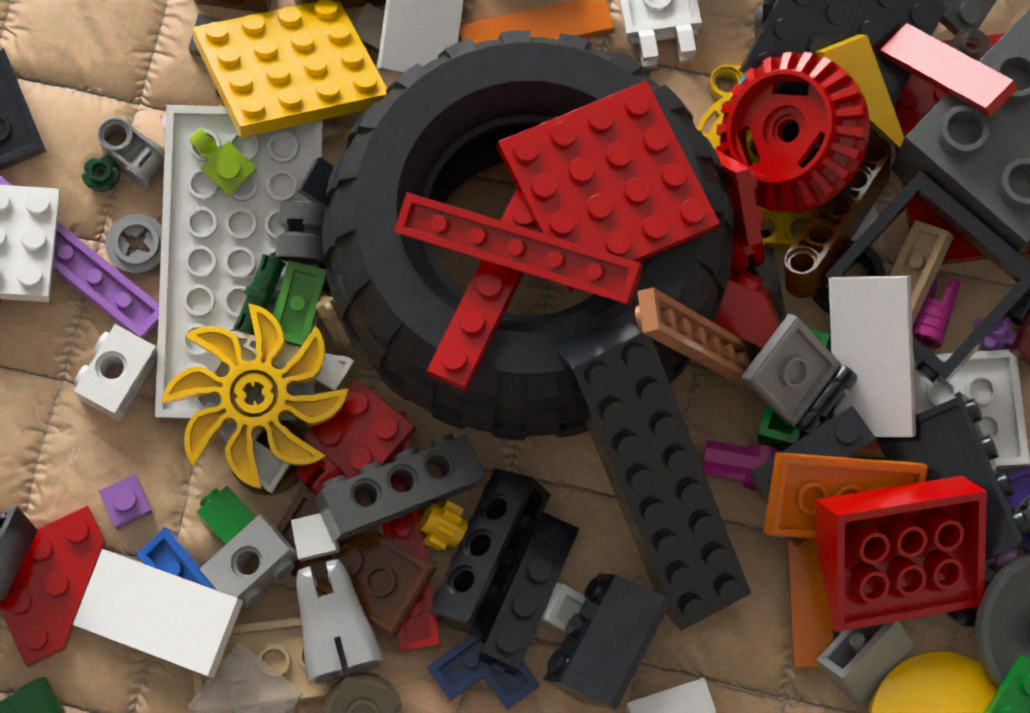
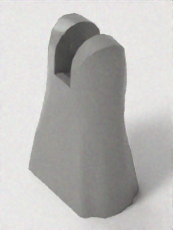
M339 559L326 561L328 580L334 592L319 597L318 585L310 566L297 572L296 590L301 614L304 657L309 684H322L343 678L346 675L371 670L386 663L375 633L357 597L349 573Z

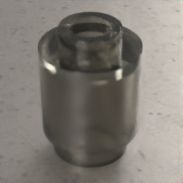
M968 28L956 34L950 47L979 61L991 49V43L982 31Z

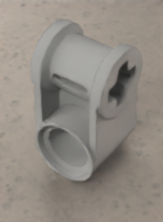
M113 117L101 123L97 136L103 154L111 157L116 162V165L134 182L147 189L151 185L150 179L164 164L165 150L158 143L144 136L121 118ZM115 134H123L127 137L125 142L118 146H112L107 143L109 138Z

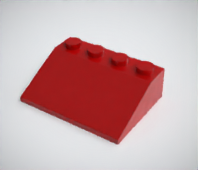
M956 476L815 499V539L833 629L836 632L978 607L985 590L987 491L964 476Z

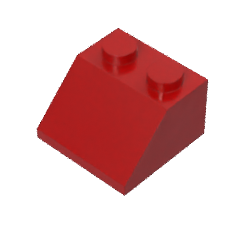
M742 270L740 274L733 272L729 277L718 314L713 323L737 337L763 348L781 324L770 290L762 286L763 278L746 270Z

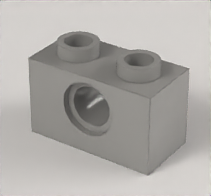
M259 514L200 568V571L217 591L243 600L240 609L242 610L244 607L250 608L258 603L265 594L263 590L274 580L279 581L285 578L294 569V562L298 557L296 550L276 526ZM258 556L260 560L259 568L255 573L247 575L246 565L248 561Z

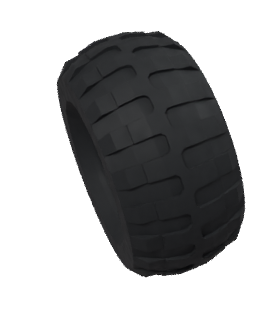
M515 30L501 32L497 40L474 44L472 39H468L445 48L438 55L437 59L430 61L424 66L417 63L405 71L386 89V96L380 103L375 102L371 108L367 109L347 137L346 149L339 161L334 165L328 181L324 224L322 225V247L331 295L351 343L359 354L365 357L368 363L378 372L381 380L393 392L404 400L413 401L418 406L432 413V417L445 424L460 429L470 427L494 434L496 438L508 440H526L528 436L552 434L560 438L589 431L555 350L556 348L628 311L635 315V308L639 305L637 291L653 287L714 322L718 314L730 277L734 214L731 199L727 195L723 182V169L716 151L708 138L704 137L701 130H697L693 122L694 116L666 85L660 87L654 80L648 77V72L642 65L618 51L612 56L604 51L592 48L588 39L560 33L559 40L546 37H531V31ZM647 80L720 222L718 228L639 262L644 266L631 306L593 294L570 308L554 313L532 316L505 313L467 392L429 377L427 369L464 293L451 282L441 269L429 243L394 232L406 192L446 203L455 190L468 179L488 168L504 164L497 149L498 141ZM652 338L668 381L672 383L685 370L692 359Z

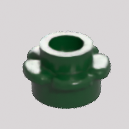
M109 156L92 157L84 164L85 172L82 174V179L88 188H92L97 192H107L113 189L119 181L120 169L115 166L116 162ZM103 170L104 175L98 176V171Z

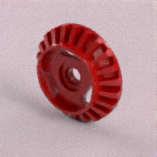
M786 52L778 58L769 57L763 60V65L757 69L750 68L745 73L746 78L741 84L735 83L730 90L733 95L728 104L723 103L720 111L724 116L722 124L717 125L716 134L720 136V145L716 149L753 171L757 181V190L754 191L757 206L780 213L803 212L823 205L834 198L849 184L856 174L866 153L869 141L870 119L865 97L854 78L845 69L831 60L808 52L803 54ZM791 82L810 83L808 96L776 94L778 86ZM796 121L799 126L798 136L791 142H785L782 135L784 127L788 123ZM748 130L751 132L761 160L754 165L747 151L746 131ZM825 134L817 154L805 167H802L803 162Z

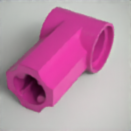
M707 440L702 468L707 477L739 482L743 487L757 491L750 481L751 471L773 458L776 452H782V450L761 444L743 447Z

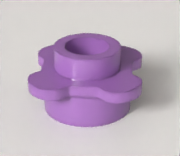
M1007 317L981 347L986 351L1006 350L1009 345H1012L1017 333L1012 331L1010 327L1011 319ZM984 319L975 320L973 329L975 330Z

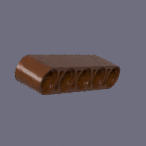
M869 137L862 163L851 180V199L826 202L816 207L787 251L784 258L785 287L789 294L794 297L808 298L817 293L825 281L824 275L838 261L888 183L891 171V149L884 139Z

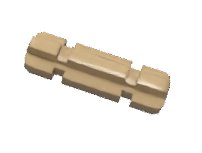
M326 294L320 296L321 301L316 304V310L322 318L340 355H355L356 348L345 331L332 296L328 297Z

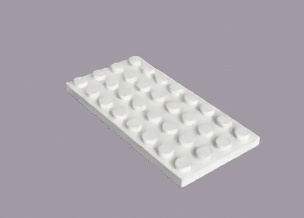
M166 105L155 400L156 418L190 419L195 412L200 411L191 399L166 404L161 403L167 385L176 375L196 366H202L208 370L215 359V356L187 339L185 335L195 329L208 326L224 328L230 332L232 330L242 332L233 327L237 322L247 297L244 294L246 286L251 287L261 262L262 254L275 258L277 236L284 233V229L279 225L281 203L284 201L312 202L297 191L315 159L318 157L323 159L324 120L240 138L225 106ZM199 128L219 148L230 141L257 168V171L230 198L201 170V167L208 160L189 140ZM285 262L286 266L283 268L273 296L276 297L274 304H269L267 311L272 315L275 312L288 262ZM318 312L315 318L313 329L315 326H318ZM316 380L301 385H294L289 389L288 394L291 396L315 395ZM285 415L281 419L285 421H299L292 415Z

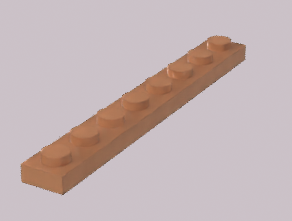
M654 287L637 291L639 305L635 308V317L638 327L645 335L757 394L741 376L761 350Z

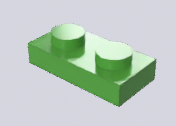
M291 260L288 261L273 315L281 326L286 343L302 346L312 332L317 315L316 304L320 301L327 278L325 269Z

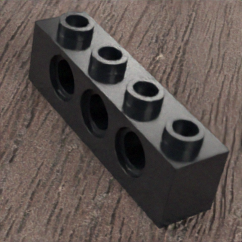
M494 468L489 482L483 489L482 497L474 515L468 522L467 530L458 550L451 559L450 567L443 583L435 594L433 605L429 611L447 627L483 638L488 637L551 496L533 477Z

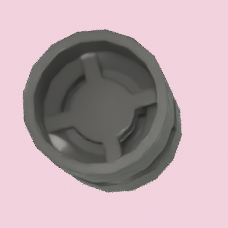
M284 201L281 203L279 225L284 229V233L277 236L276 259L284 262L291 260L306 265L325 264L322 247V225L324 224L325 204L307 201Z

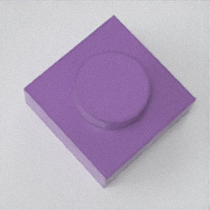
M132 475L99 490L116 529L153 513L136 475Z

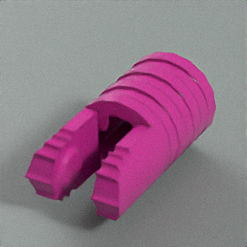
M935 277L912 327L913 336L925 347L933 349L942 347L961 281L949 279L942 300L939 301L934 299L937 290V277Z

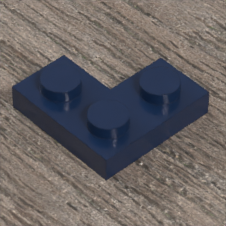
M473 634L427 666V670L450 702L484 678L508 711L540 687L539 682L523 661L518 671L514 673L479 657L487 638Z

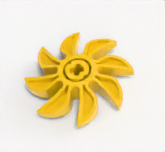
M248 304L256 337V358L250 362L244 361L238 337L224 328L208 326L195 329L187 333L185 337L218 358L226 367L230 368L227 376L218 377L215 373L202 366L186 369L176 375L167 385L161 403L166 404L198 397H221L220 405L197 411L190 418L184 436L187 457L193 467H195L215 436L224 429L225 425L236 423L237 429L225 447L227 462L238 479L251 487L262 489L255 458V433L260 430L266 431L273 456L286 464L306 466L317 463L324 459L326 455L293 435L285 426L280 424L283 416L292 415L295 419L308 426L325 423L333 418L343 407L347 398L348 388L315 395H289L288 391L292 386L314 381L319 375L325 360V344L318 327L315 326L297 354L283 369H275L273 364L285 346L281 326L277 319L266 309ZM257 387L262 388L261 394L264 401L260 404L254 401V405H249L247 391L253 388L256 392Z

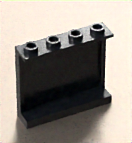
M959 391L954 394L956 398L915 415L916 436L875 438L886 460L915 462L927 465L926 481L964 476L987 491L986 562L1029 544L1026 533L1030 532V525L1022 509L1017 511L1014 509L1009 497L1015 494L1013 485L1007 473H999L994 459L999 457V453L991 436H983L978 422L983 420V416L974 398L968 400L967 396Z

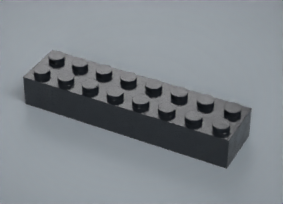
M628 311L556 348L555 350L653 588L655 592L672 600L666 611L668 617L682 631L751 594L651 337L645 335L640 330L635 315Z

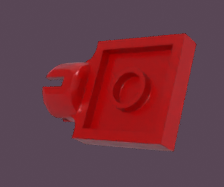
M714 149L723 169V182L727 195L731 199L734 214L733 252L730 272L745 271L749 266L748 259H752L756 266L759 267L764 263L766 253L760 229L763 227V216L756 205L754 191L757 190L756 177L749 167Z
M356 378L346 387L348 388V394L340 411L325 423L314 425L303 437L313 448L326 455L324 459L317 463L300 466L296 472L302 484L317 495L323 489L322 484L334 477L344 475L346 480L360 475L358 470L377 461H381L382 466L387 465L391 458L417 430L413 424Z

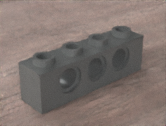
M452 433L432 441L430 443L432 447L418 452L417 447H413L397 454L395 462L382 466L381 461L373 462L359 469L360 475L346 480L344 475H340L322 484L323 489L314 500L333 544L428 507L431 503L441 502L478 487L486 476L468 435L465 434L454 439ZM428 463L438 465L442 470L443 478L432 477L428 473L426 465ZM390 478H401L407 485V492L401 493L396 491L391 486ZM354 492H365L371 499V506L364 507L359 505L354 499Z

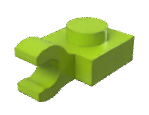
M201 128L189 138L190 143L208 160L201 167V170L229 198L257 171V168L230 141L219 148Z

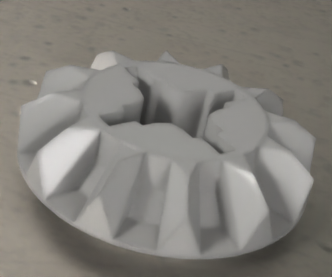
M130 214L117 220L109 229L105 241L106 252L111 262L118 270H123L133 275L141 272H151L157 264L161 263L162 225L155 218L145 214ZM125 236L136 241L145 236L143 243L148 253L137 249L134 253L129 254L131 246Z

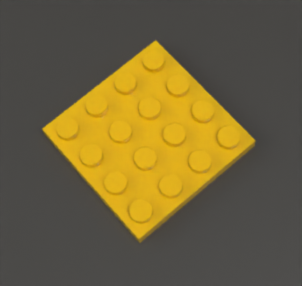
M320 0L318 2L285 7L193 27V40L240 138L365 111L369 107L371 108L375 102L380 103L386 96L387 87L341 2Z

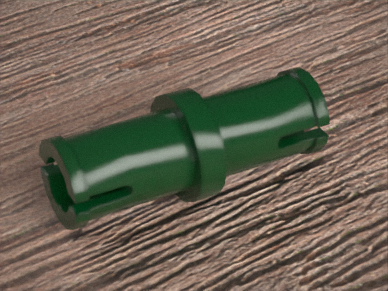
M262 254V259L251 287L246 286L244 294L247 297L237 322L233 327L250 335H255L248 304L257 305L266 310L269 304L273 305L276 299L273 293L283 268L286 266L285 262L266 254Z

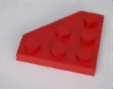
M88 505L37 529L38 532L5 600H0V610L27 667L35 665L66 649L71 636L72 624L100 553L105 548L106 542Z

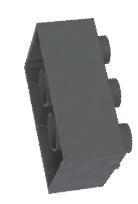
M1030 9L979 60L980 63L1014 80L1018 90L991 117L947 93L905 136L890 168L906 184H909L922 171L1021 256L1030 247Z

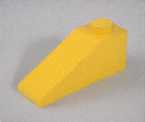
M857 34L815 51L816 55L825 57L838 64L854 78L867 103L870 127L882 139L887 141L890 146L901 147L904 135L868 36Z

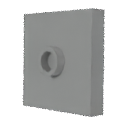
M788 314L741 378L786 424L795 427L841 366V363L797 316Z

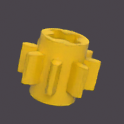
M446 500V502L441 501L439 506L431 503L423 513L418 525V529L426 533L423 543L437 551H440V549L445 550L447 545L455 548L462 540L468 527V521L460 517L464 508L449 500Z

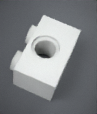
M115 324L110 333L104 332L99 338L94 350L97 354L90 365H84L78 372L74 381V386H76L74 392L81 402L121 422L157 363V348L155 345ZM115 364L124 366V370L119 377L115 379L105 377V372L110 366Z

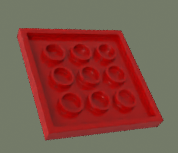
M647 80L498 141L497 149L540 233L641 262L717 229L720 224ZM565 286L568 292L575 290V288Z

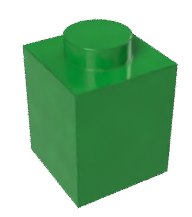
M228 485L221 491L216 488L209 492L201 500V508L196 511L203 523L224 546L256 518Z

